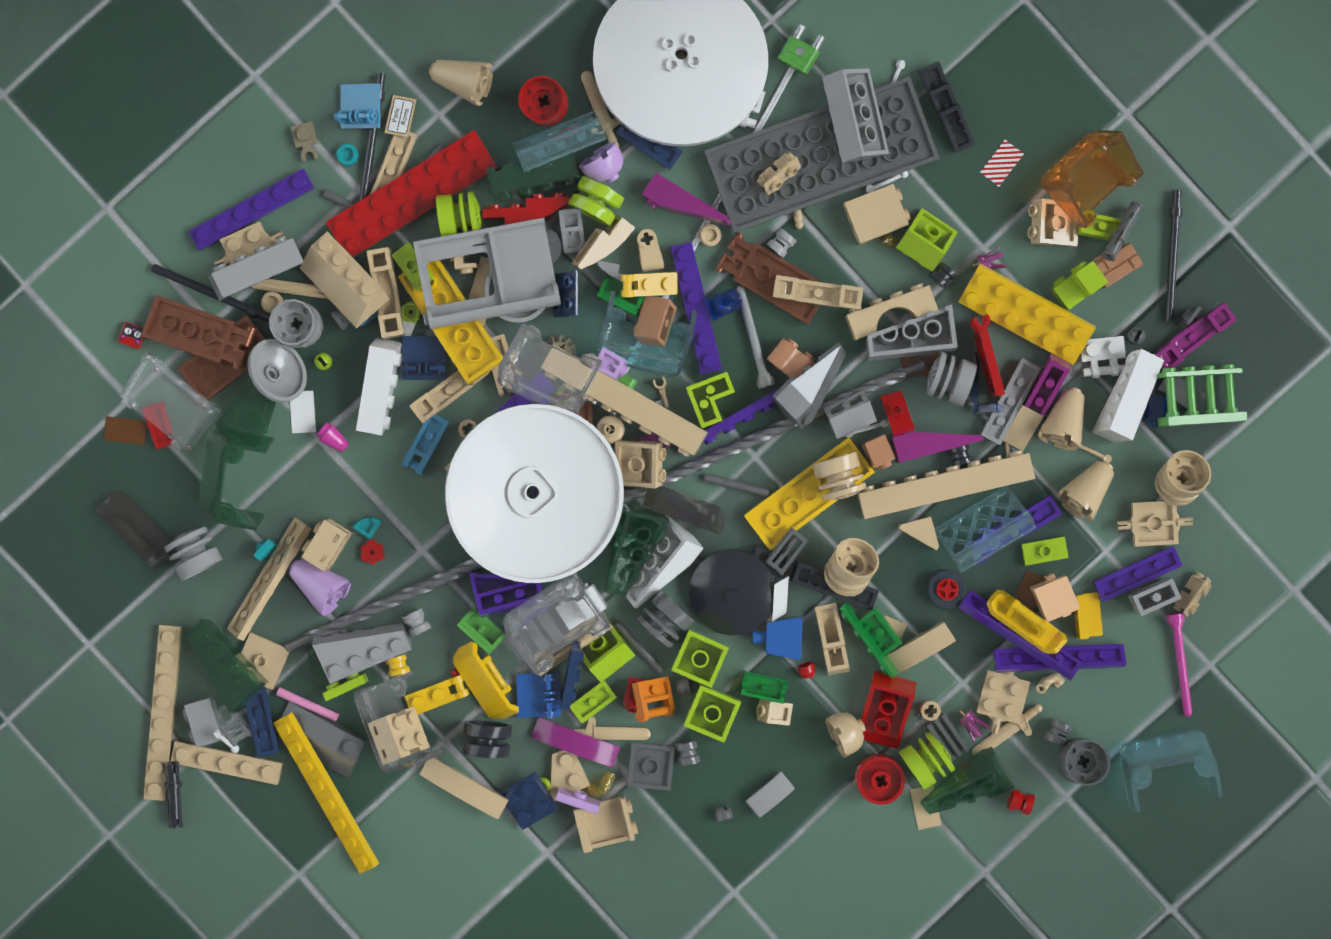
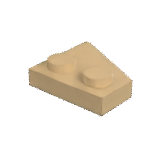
M559 750L552 754L551 797L554 801H556L559 787L575 791L590 786L577 755L564 750Z

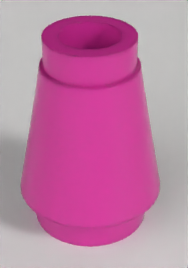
M328 422L316 434L320 442L340 453L349 444L337 428Z

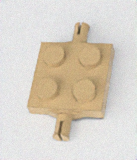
M261 221L220 239L226 257L214 261V264L218 265L223 262L226 266L234 264L233 259L244 254L247 258L255 255L254 250L265 245L267 249L274 246V241L285 236H281L283 235L282 231L270 236L265 232Z
M1166 501L1131 503L1130 521H1117V525H1126L1117 526V529H1131L1134 547L1179 544L1178 532L1180 526H1193V522H1184L1193 521V518H1179L1177 506Z
M987 670L976 712L993 719L989 732L993 733L994 731L995 734H998L1001 722L1020 723L1030 682L1019 679L1014 675V672L995 673Z

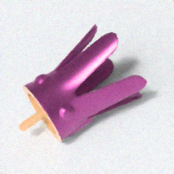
M1001 246L985 255H978V263L972 266H977L981 263L990 269L1006 268L1005 264H988L1002 258L1003 252L989 255L1000 249Z
M972 710L966 715L963 711H960L964 717L959 722L966 727L973 742H975V739L971 732L976 737H982L981 731L974 722L985 729L991 728L976 717Z

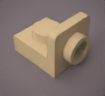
M760 699L756 709L757 720L770 724L790 726L793 704L787 702L782 704Z

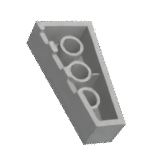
M285 236L274 241L275 246L267 249L265 245L255 249V255L247 258L244 254L233 259L234 264L226 267L224 263L214 267V273H211L208 278L219 301L231 294L245 290L251 285L258 284L302 264L304 261L294 239L287 240Z
M952 304L921 317L913 318L899 325L867 335L865 339L867 360L877 361L940 354V352H955L957 349V339Z
M403 623L374 627V629L355 630L354 632L344 634L336 633L332 634V636L313 637L312 646L329 683L412 650L411 640Z

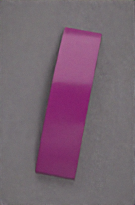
M1223 302L1177 333L1154 355L1164 360L1162 364L1163 369L1175 368L1184 361V357L1216 333H1221L1237 319L1226 303Z
M538 717L531 735L536 740L612 768L620 746L588 736L542 717Z

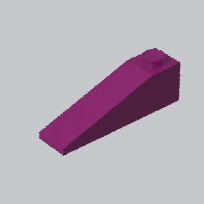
M657 172L642 193L646 199L645 203L655 210L659 207L664 211L728 226L731 224L729 217Z
M1050 353L1023 406L1044 416L1070 372V363Z
M907 432L890 439L896 461L901 463L984 440L983 435Z

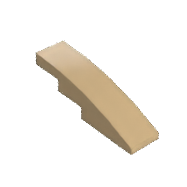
M431 755L419 774L445 791L496 819H499L509 801L477 779L467 776L455 767H450Z

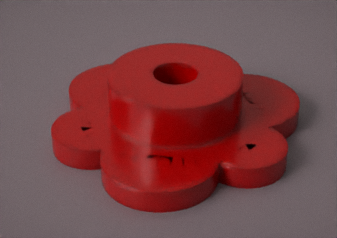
M374 539L369 540L366 545L361 546V551L363 552L361 560L364 562L369 561L371 565L376 564L377 561H382L385 558V554L382 551L384 549L383 545L377 544Z

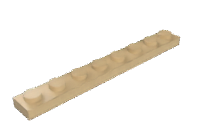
M159 625L143 799L167 800V788L164 786V782H166L165 763L171 762L183 626Z

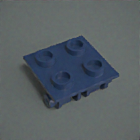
M578 271L556 273L555 280L559 290L561 305L553 306L554 317H574V315H578Z
M402 336V380H446V350L437 336Z

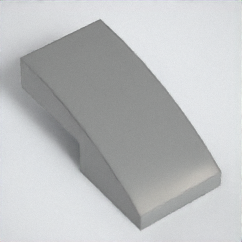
M581 209L559 210L564 253L579 252L585 244Z
M598 261L597 265L604 273L623 283L621 281V274H619V264Z
M779 772L763 787L754 792L745 802L757 817L760 818L795 788L785 775Z

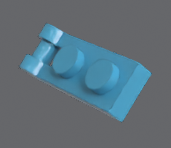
M438 415L424 422L402 466L416 470L415 473L421 476L450 422ZM415 454L423 457L420 463L413 459Z

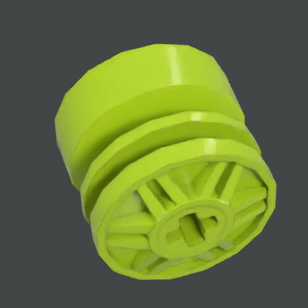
M474 191L468 192V202H465L463 192L459 193L458 203L455 204L451 194L436 196L441 237L458 234L460 229L463 230V233L469 232V228H472L473 231L481 229V211Z
M930 732L925 734L929 744L925 745L921 738L917 739L921 747L920 750L917 751L912 745H908L898 752L924 790H927L936 783L933 775L935 771L942 777H946L945 772L941 768L945 765L950 772L956 770L951 756L943 744Z

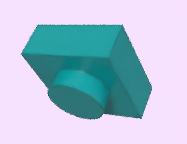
M272 538L267 541L263 539L255 547L257 552L253 556L262 561L278 544Z

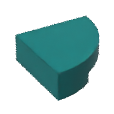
M373 517L363 518L357 521L352 528L368 539H371L382 523V520Z

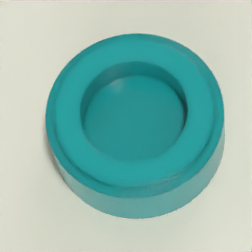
M343 144L337 149L336 157L342 165L353 166L359 159V153L353 145Z

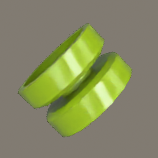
M582 176L577 187L587 197L578 193L573 194L568 205L572 208H580L582 214L606 226H611L615 215L605 206L615 210L620 209L624 198L608 186Z

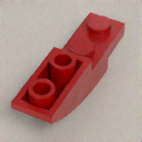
M555 193L549 198H544L543 194H533L531 198H526V207H522V204H510L509 208H500V205H488L487 209H482V216L484 220L505 219V225L540 218L545 220L557 214L559 210L566 208L570 197H566L565 193Z

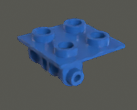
M538 673L516 674L518 718H554L555 716H561L560 673H545L541 677Z

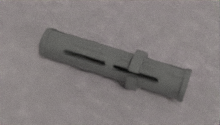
M1135 201L1130 203L1116 231L1110 235V242L1102 254L1106 260L1115 261L1121 247L1126 245V238L1144 208L1140 203Z

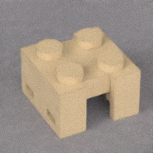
M333 519L319 521L313 530L316 533L311 540L308 539L301 550L304 552L302 555L303 559L323 571L331 569L353 533Z
M415 706L368 723L383 765L430 748Z

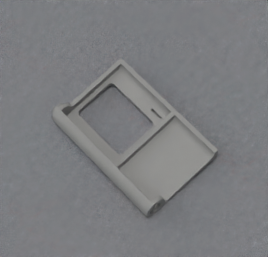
M544 218L413 242L427 311L423 313L425 326L429 325L430 329L561 305ZM481 252L487 253L495 290L493 295L443 305H436L434 303L427 269L429 262Z

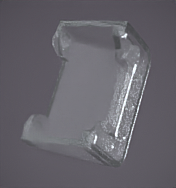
M522 323L499 364L497 381L503 388L536 404L559 407L579 415L603 361L592 353L582 355L581 359L542 341L540 330L535 326H528Z
M146 352L120 393L122 398L120 402L129 409H132V407L169 436L172 439L170 443L177 449L182 450L184 448L190 450L223 409L214 402L211 403L204 395L199 394L171 371L170 367L163 364L164 361L157 355Z
M577 573L559 579L510 611L503 620L507 639L536 675L549 670L554 661L553 654L587 632L592 636H601L611 628L609 621Z

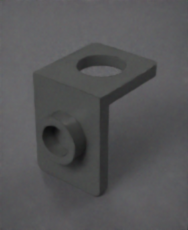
M1202 307L1188 308L1182 315L1183 320L1179 325L1185 328L1195 318L1201 317L1202 314L1199 311Z

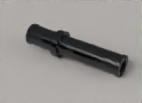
M171 761V764L170 762L165 763L166 782H164V786L167 788L169 828L175 829L177 825L179 828L183 827L180 791L182 781L179 774V762Z

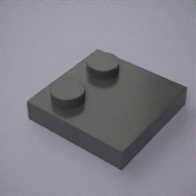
M632 743L627 787L671 791L675 747Z

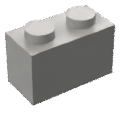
M863 390L823 408L830 428L837 439L845 437L858 429L868 427L877 421L871 403Z
M1168 577L1127 594L1135 614L1139 616L1146 615L1182 599L1173 578Z
M214 696L184 705L183 716L185 721L190 724L189 736L191 742L195 743L196 748L221 741L213 733L217 729L226 738Z

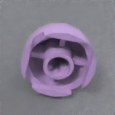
M609 142L593 152L595 154L590 159L587 156L579 164L580 169L587 178L600 183L606 180L608 183H611L619 177L618 172L622 169L624 160L617 144Z

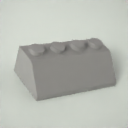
M842 69L822 77L842 163L856 162L889 154L870 69Z

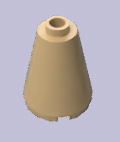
M437 60L431 64L429 69L432 81L476 106L482 105L483 102L480 101L482 96L487 97L493 78V73L489 72V68H492V65L487 62Z
M1070 387L1062 392L1039 430L1038 438L1046 444L1048 440L1054 442V447L1064 450L1075 451L1077 448L1080 449L1085 396L1080 389Z
M1096 461L1056 494V498L1059 500L1061 497L1064 501L1062 506L1072 515L1081 520L1083 517L1088 518L1086 522H1091L1095 518L1114 476L1112 465L1106 461Z

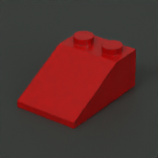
M874 671L861 715V720L866 729L863 732L864 740L898 749L915 697L917 682L896 676L891 678L882 672Z

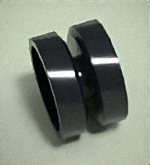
M482 720L464 722L463 733L472 738L462 742L463 754L481 758H507L510 756V744L501 740L511 738L512 725Z

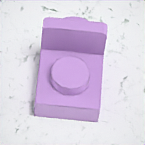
M604 347L593 364L594 368L615 380H618L619 377L623 378L629 368L626 366L627 360Z

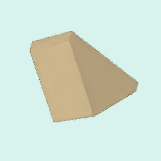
M930 516L901 523L897 526L899 530L932 549L937 550L939 548Z

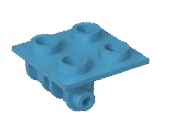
M379 83L341 85V110L334 114L335 121L340 123V129L380 128Z

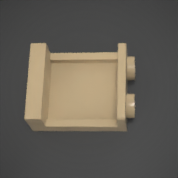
M894 184L843 204L858 246L909 225L908 221L911 220L907 208L903 209L900 202L903 200L899 188L895 189Z
M625 795L600 801V807L596 814L574 807L573 811L584 853L591 852L594 848L627 840L634 841L635 834H638L636 822H631L629 814L633 813L631 801L626 800Z

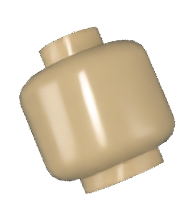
M605 416L597 424V430L609 444L621 440L624 436V423L616 416Z

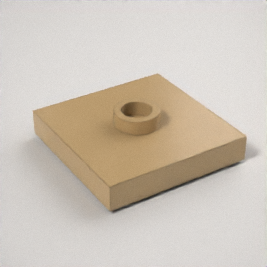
M250 632L233 673L273 690L290 651L287 652L285 646Z

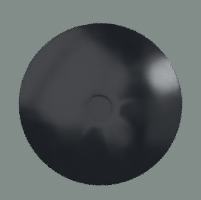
M723 549L707 556L696 568L690 582V602L700 621L713 631L725 635L747 634L761 627L771 616L776 580L769 566L757 555L742 549Z

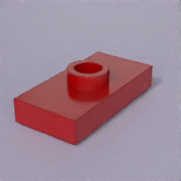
M902 390L881 396V402L893 436L914 431V424Z

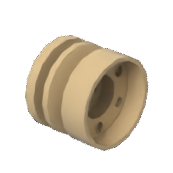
M1190 450L1179 451L1173 454L1156 474V491L1169 504L1175 506L1188 505L1210 483L1212 474L1210 465L1197 452Z
M856 452L812 464L815 477L827 479L826 483L819 486V490L826 488L830 490V492L821 495L822 500L843 499L867 488L865 482L855 484L854 481L863 478V474H852L851 471L860 466Z
M848 538L841 541L825 565L824 577L826 583L833 591L843 596H856L862 593L878 569V554L873 546L864 540Z

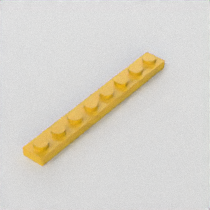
M293 712L273 722L359 874L376 867L379 864L376 856Z

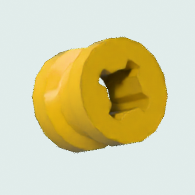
M406 654L398 655L385 661L389 666V677L410 671L405 661L407 659Z

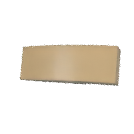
M615 215L611 226H607L604 231L598 228L593 231L571 264L583 269L605 258L628 238L635 227L622 217Z
M836 603L815 607L828 676L849 672L850 667Z
M941 621L929 630L920 633L896 648L887 656L897 668L899 674L939 652L956 640L945 622Z

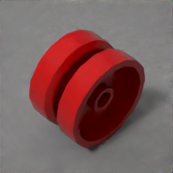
M873 753L864 757L858 763L854 773L855 784L861 795L867 801L877 805H885L895 801L902 794L905 786V775L901 766L891 756L883 753ZM881 775H883V779L881 781H876L875 778L877 776L881 777Z

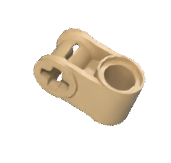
M650 229L642 230L637 236L642 272L663 269L664 263L656 234ZM644 234L653 239L649 242V245L641 242Z

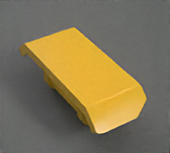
M996 590L987 601L989 612L993 617L1044 653H1058L1068 640L1064 633L1004 590Z
M469 642L458 648L453 656V664L487 716L491 719H505L517 714L519 707L510 704L505 696L511 690L509 684L507 685L491 661L490 655L488 654L481 659L477 654V643Z

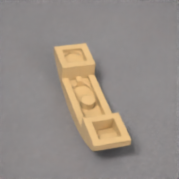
M776 275L773 297L809 304L860 310L864 288Z
M458 370L430 392L409 405V407L423 424L461 397L492 371H489L469 385Z

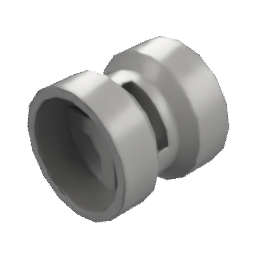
M780 228L776 232V237L770 240L766 246L776 255L784 258L787 254V249L793 247L797 241Z
M422 608L402 618L405 624L411 626L409 630L411 637L431 628L429 622L423 620L425 618Z

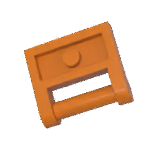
M668 676L632 684L637 707L635 717L638 722H646L649 718L662 715L667 717L674 715L675 705ZM663 701L662 707L648 710L647 703Z

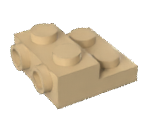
M1051 199L1033 200V204L1029 206L1028 210L1029 216L1032 217V226L1028 228L1027 233L1031 239V244L1078 246L1079 202Z
M643 440L640 442L615 441V455L621 469L624 486L657 488L662 485V482H665L666 470L662 469V461L666 459V448H662V442Z

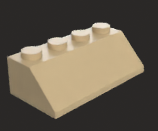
M328 231L310 246L300 269L356 329L389 300L384 290Z

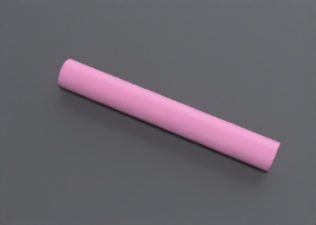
M281 687L276 693L277 696L334 722L339 717L338 713Z

